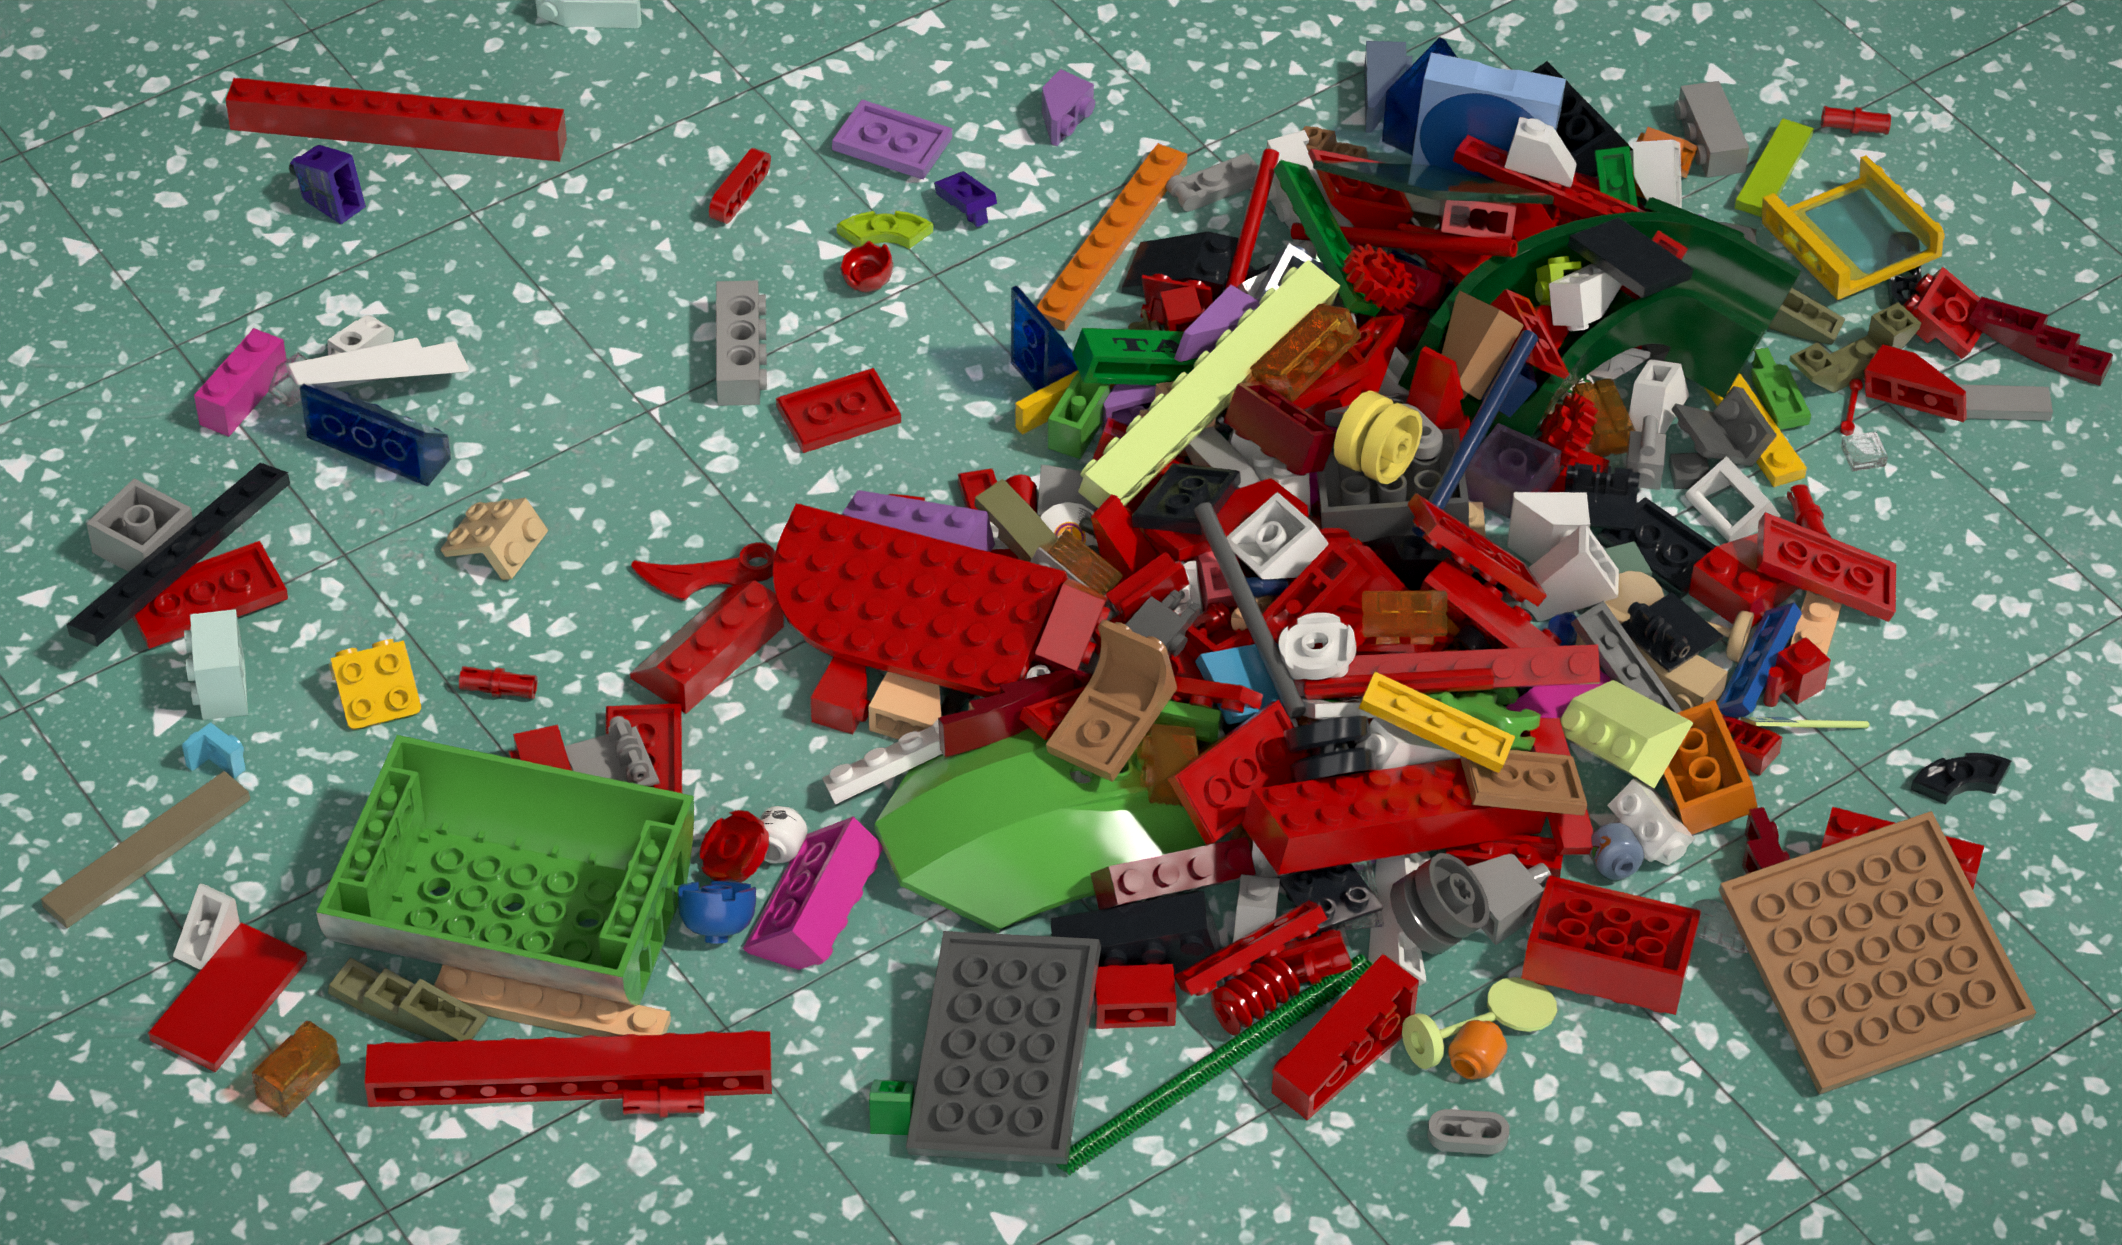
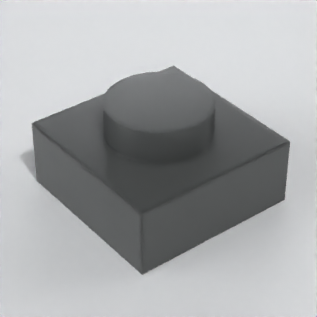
M1698 452L1670 454L1669 467L1674 489H1690L1710 471L1707 458L1701 456Z

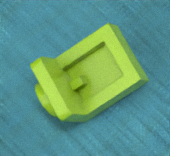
M1569 256L1548 259V265L1536 269L1538 281L1535 285V295L1541 305L1551 306L1549 283L1564 277V273H1571L1582 269L1581 261L1569 262Z

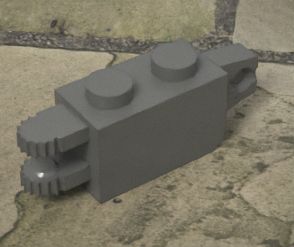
M1174 590L1162 603L1151 596L1125 625L1133 632L1146 638L1152 636L1159 639L1166 646L1169 657L1171 655L1176 657L1185 647L1188 640L1185 637V633L1199 616L1201 607L1193 602L1181 615H1178L1173 610L1179 606L1182 594Z

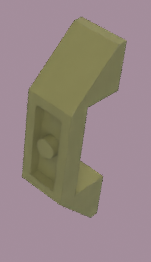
M1898 302L1871 316L1867 336L1831 354L1817 342L1791 355L1789 361L1811 382L1835 393L1849 386L1851 380L1865 378V368L1882 344L1903 349L1920 329L1921 322Z

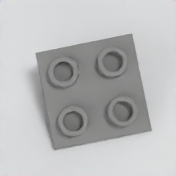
M622 716L611 719L608 728L609 734L564 746L572 771L648 787L660 783L636 726L631 727L630 722Z

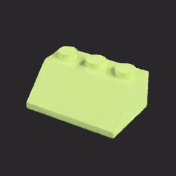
M1615 680L1574 697L1560 719L1567 740L1652 788L1656 787L1693 725L1692 721Z

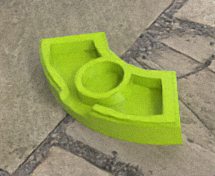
M869 211L851 216L837 224V234L856 247H861L867 241H871L874 244L884 242L899 244L910 249L933 233L932 222L918 215L903 211H895V214H875V211Z

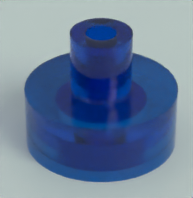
M1571 612L1558 614L1549 621L1548 630L1562 641L1559 646L1576 645L1577 632L1571 622L1577 616Z

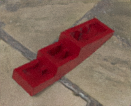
M1981 296L1969 318L1971 325L2000 344L2032 361L2065 375L2101 386L2112 365V353L2079 345L2081 334L2047 325V314Z
M1070 668L1000 685V694L969 701V710L938 717L941 752L945 757L984 747L1029 729L1030 727L1019 719L1022 709L1074 690V672Z

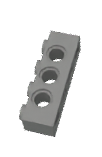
M758 280L716 281V383L718 406L760 405V390H767V370L760 369V365H767L766 344H760V340H766V319H759V316L766 315V294L759 295Z

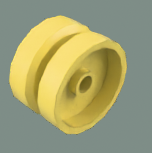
M1369 390L1362 393L1351 403L1343 415L1335 437L1334 456L1339 464L1355 471H1363L1365 476L1383 484L1392 483L1406 471L1415 456L1422 435V418L1418 411L1399 403L1394 404L1392 399Z

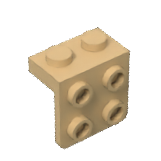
M526 498L503 499L488 503L478 502L468 508L463 521L448 534L447 541L441 548V552L445 557L483 553L502 580L513 579L549 530Z

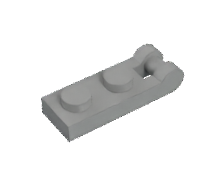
M1245 153L1186 177L1176 175L1167 182L1166 189L1173 197H1178L1180 206L1189 212L1252 188L1259 166L1248 153Z

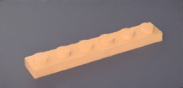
M442 965L434 985L487 1016L581 1036L663 1035L667 1033L671 1022L670 1011L642 1005H630L448 965Z

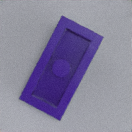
M964 171L934 182L936 195L950 205H954L962 213H965L967 220L973 223L975 227L988 223L987 208L997 204L995 192Z

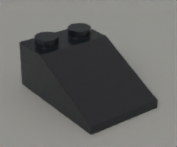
M1207 231L1140 242L1123 283L1122 293L1145 298L1142 275L1163 274L1175 281L1197 280L1204 283L1206 286L1211 287L1212 300L1214 302L1225 290L1239 238Z

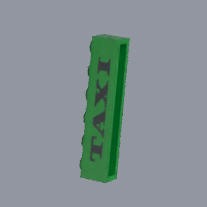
M1082 328L1072 353L1083 383L1156 385L1172 382L1183 372L1189 374L1194 369V363L1198 359L1195 358L1182 362L1174 359L1184 334L1183 331Z

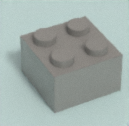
M134 478L86 523L92 553L129 572L191 521L193 516L189 506Z

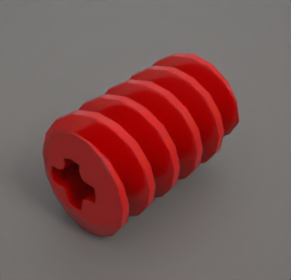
M1276 956L1263 957L1259 963L1252 964L1251 968L1246 972L1236 976L1235 979L1226 981L1223 987L1214 989L1211 994V1005L1222 1028L1228 1034L1238 1035L1241 1030L1240 1026L1244 1028L1250 1027L1253 1022L1252 1018L1260 1020L1264 1017V1010L1272 1012L1276 1009V1002L1280 1004L1286 1003L1289 998L1288 994L1292 996L1298 995L1300 985L1296 975L1283 960Z

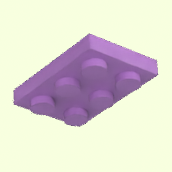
M861 99L833 138L832 150L924 180L951 141L952 128Z

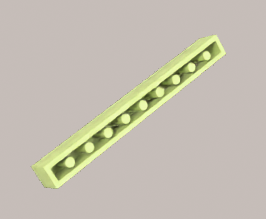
M1309 260L1298 269L1292 267L1283 277L1282 285L1276 290L1273 287L1270 288L1261 298L1260 306L1255 311L1251 308L1248 309L1238 321V327L1233 332L1229 329L1226 330L1216 342V348L1211 353L1207 350L1204 351L1194 363V369L1189 374L1186 372L1181 373L1172 384V390L1166 396L1163 393L1158 395L1151 403L1149 412L1144 417L1140 415L1135 417L1127 427V433L1121 439L1115 437L1111 440L1103 452V457L1098 461L1092 459L1084 467L1080 474L1083 480L1078 492L1097 508L1111 494L1118 496L1123 505L1126 506L1230 405L1238 383L1253 382L1333 304L1340 285Z

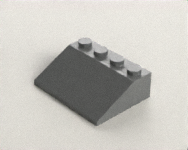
M1459 428L1441 429L1443 434V449L1441 453L1431 459H1418L1414 457L1406 471L1396 481L1389 484L1380 483L1365 476L1363 471H1355L1339 464L1334 456L1333 443L1324 470L1316 472L1321 529H1344L1350 533V537L1356 539V541L1358 538L1361 542L1387 536L1415 535L1412 531L1415 524L1413 522L1415 516L1407 504L1416 493L1426 500L1430 498L1460 444ZM1464 473L1443 511L1469 527V499Z

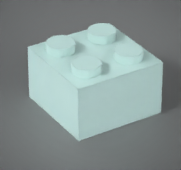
M236 609L190 614L191 630H184L186 652H192V655H189V658L186 659L188 681L195 680L196 682L191 683L193 706L200 705L203 720L248 715L245 659Z

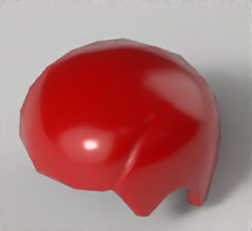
M867 241L861 247L852 248L843 256L840 267L847 285L860 292H871L881 289L890 281L894 268L888 246L883 244L882 247H879L871 241Z

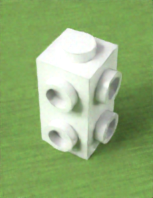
M1634 778L1607 805L1616 815L1614 822L1627 825L1633 831L1643 847L1644 858L1649 862L1656 860L1669 866L1672 862L1680 859L1685 854L1687 847L1695 840L1693 835L1655 789Z

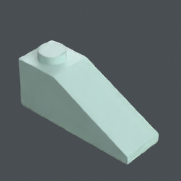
M536 0L537 17L565 27L639 28L642 25L640 0Z

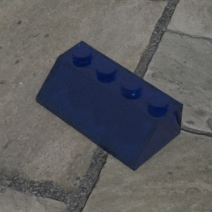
M303 383L299 388L306 435L311 440L427 487L451 460L448 434L443 433L437 428L428 427L413 421L407 416L398 415L383 409L377 404L368 403L353 397L347 392H341L328 386Z

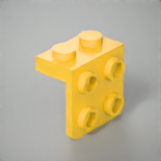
M394 639L382 640L373 643L372 648L358 651L357 648H349L335 653L336 657L330 658L329 669L332 680H336L346 722L350 729L357 730L417 715L420 712L421 703L404 640L395 643Z

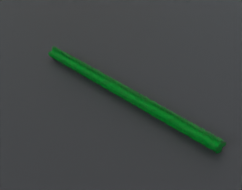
M1363 954L1356 955L1351 959V970L1323 977L1321 983L1308 987L1305 991H1302L1215 1049V1051H1212L1200 1059V1061L1182 1071L1181 1074L1173 1077V1079H1170L1146 1095V1097H1143L1119 1113V1115L1101 1125L1100 1128L1095 1129L1092 1133L1070 1146L1068 1164H1056L1057 1167L1070 1176V1170L1074 1173V1168L1079 1170L1078 1165L1082 1168V1163L1084 1165L1087 1164L1086 1160L1091 1162L1090 1158L1094 1160V1155L1098 1157V1153L1100 1155L1103 1154L1101 1149L1106 1152V1148L1110 1149V1146H1114L1113 1142L1118 1144L1117 1139L1122 1141L1121 1137L1125 1139V1134L1130 1136L1129 1132L1133 1134V1130L1137 1131V1127L1140 1129L1141 1125L1145 1126L1144 1121L1149 1123V1120H1153L1152 1116L1157 1118L1156 1114L1160 1116V1111L1164 1113V1109L1168 1110V1107L1171 1108V1103L1176 1105L1175 1101L1179 1103V1098L1183 1100V1096L1185 1098L1188 1097L1187 1094L1191 1095V1091L1195 1092V1089L1198 1090L1199 1087H1203L1202 1083L1206 1085V1081L1210 1082V1079L1213 1080L1214 1076L1218 1077V1074L1221 1075V1071L1225 1072V1068L1228 1070L1229 1066L1233 1067V1064H1237L1236 1060L1240 1062V1058L1245 1059L1244 1056L1248 1057V1053L1252 1054L1251 1050L1255 1052V1048L1260 1049L1259 1046L1262 1047L1263 1043L1267 1044V1041L1270 1042V1038L1274 1039V1036L1277 1037L1278 1033L1282 1034V1031L1285 1032V1028L1289 1029V1026L1292 1027L1293 1023L1297 1024L1296 1020L1300 1022V1018L1304 1019V1016L1307 1017L1308 1014H1312L1311 1010L1315 1012V1008L1319 1009V1006L1322 1007L1323 1004H1327L1326 1001L1330 1002V999L1338 996L1337 993L1340 995L1342 994L1341 991L1345 992V989L1347 990L1349 987H1352V984H1355L1371 967L1372 962L1366 960Z

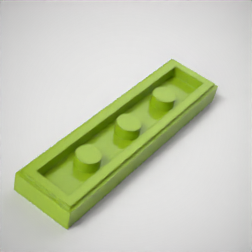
M1782 118L1736 198L1735 209L1762 218L1763 197L1772 193L1779 197L1813 136L1814 128Z

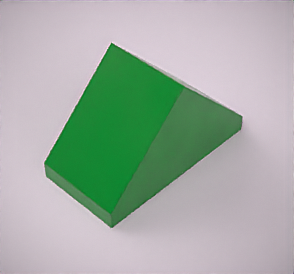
M874 1079L869 1093L870 1134L908 1135L913 1108L914 1081Z

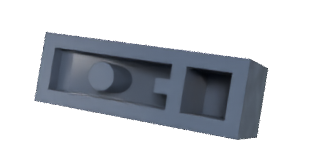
M1366 41L1364 62L1366 133L1374 131L1402 93L1405 86V75H1412V56L1406 55V42Z

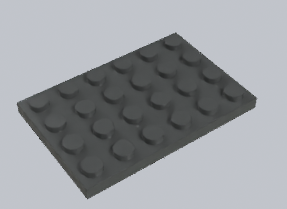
M943 931L906 1144L909 1155L1068 1164L1101 951L1099 939Z

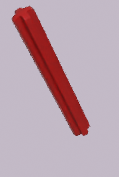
M1491 668L1381 674L1420 693L1489 690L1494 687V672ZM1373 674L1350 675L1341 678L1329 677L1318 680L1305 679L1304 696L1308 700L1363 697Z

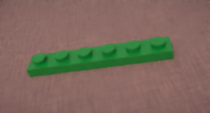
M1280 160L1273 169L1280 181V187L1288 196L1294 213L1299 217L1305 229V234L1315 247L1317 256L1324 264L1330 278L1340 285L1338 293L1343 300V306L1351 313L1375 317L1381 308L1377 307L1371 299L1366 301L1364 299L1365 294L1355 292L1353 283L1346 280L1349 274L1344 272L1342 268L1345 266L1344 260L1352 249L1308 167Z

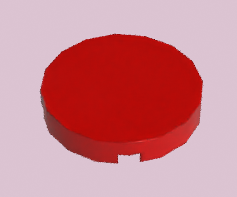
M735 810L729 812L732 815L728 816L725 820L719 818L712 824L705 834L700 847V858L703 860L704 866L702 870L704 874L714 881L744 882L759 868L764 861L769 847V833L764 826V822L749 811Z

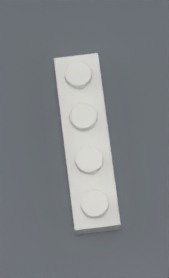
M938 719L934 722L933 726L920 732H909L903 735L899 742L886 748L873 749L863 759L852 764L839 765L832 769L829 775L822 777L834 803L837 804L943 754L940 750Z

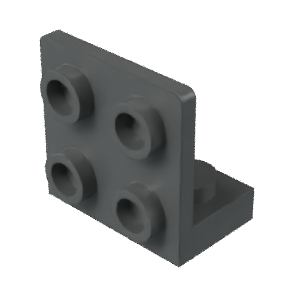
M1733 386L1713 412L1677 403L1671 409L1679 420V427L1688 433L1694 441L1695 450L1707 459L1716 458L1723 460L1727 456L1734 464L1738 463L1752 467L1777 436L1745 390L1740 387Z

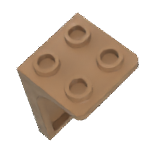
M1102 620L1098 626L1101 637V652L1095 672L1081 695L1046 743L1048 753L1113 782L1177 690V685L1168 651L1163 642L1152 636L1146 638L1137 634L1123 623H1112Z

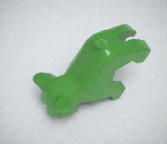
M1491 690L1464 693L1457 698L1453 697V694L1450 692L1424 694L1515 736L1510 750L1530 751L1536 738L1532 736L1520 737L1524 730H1533L1539 727L1541 714L1530 709H1523L1521 712L1503 710L1495 704L1498 694Z

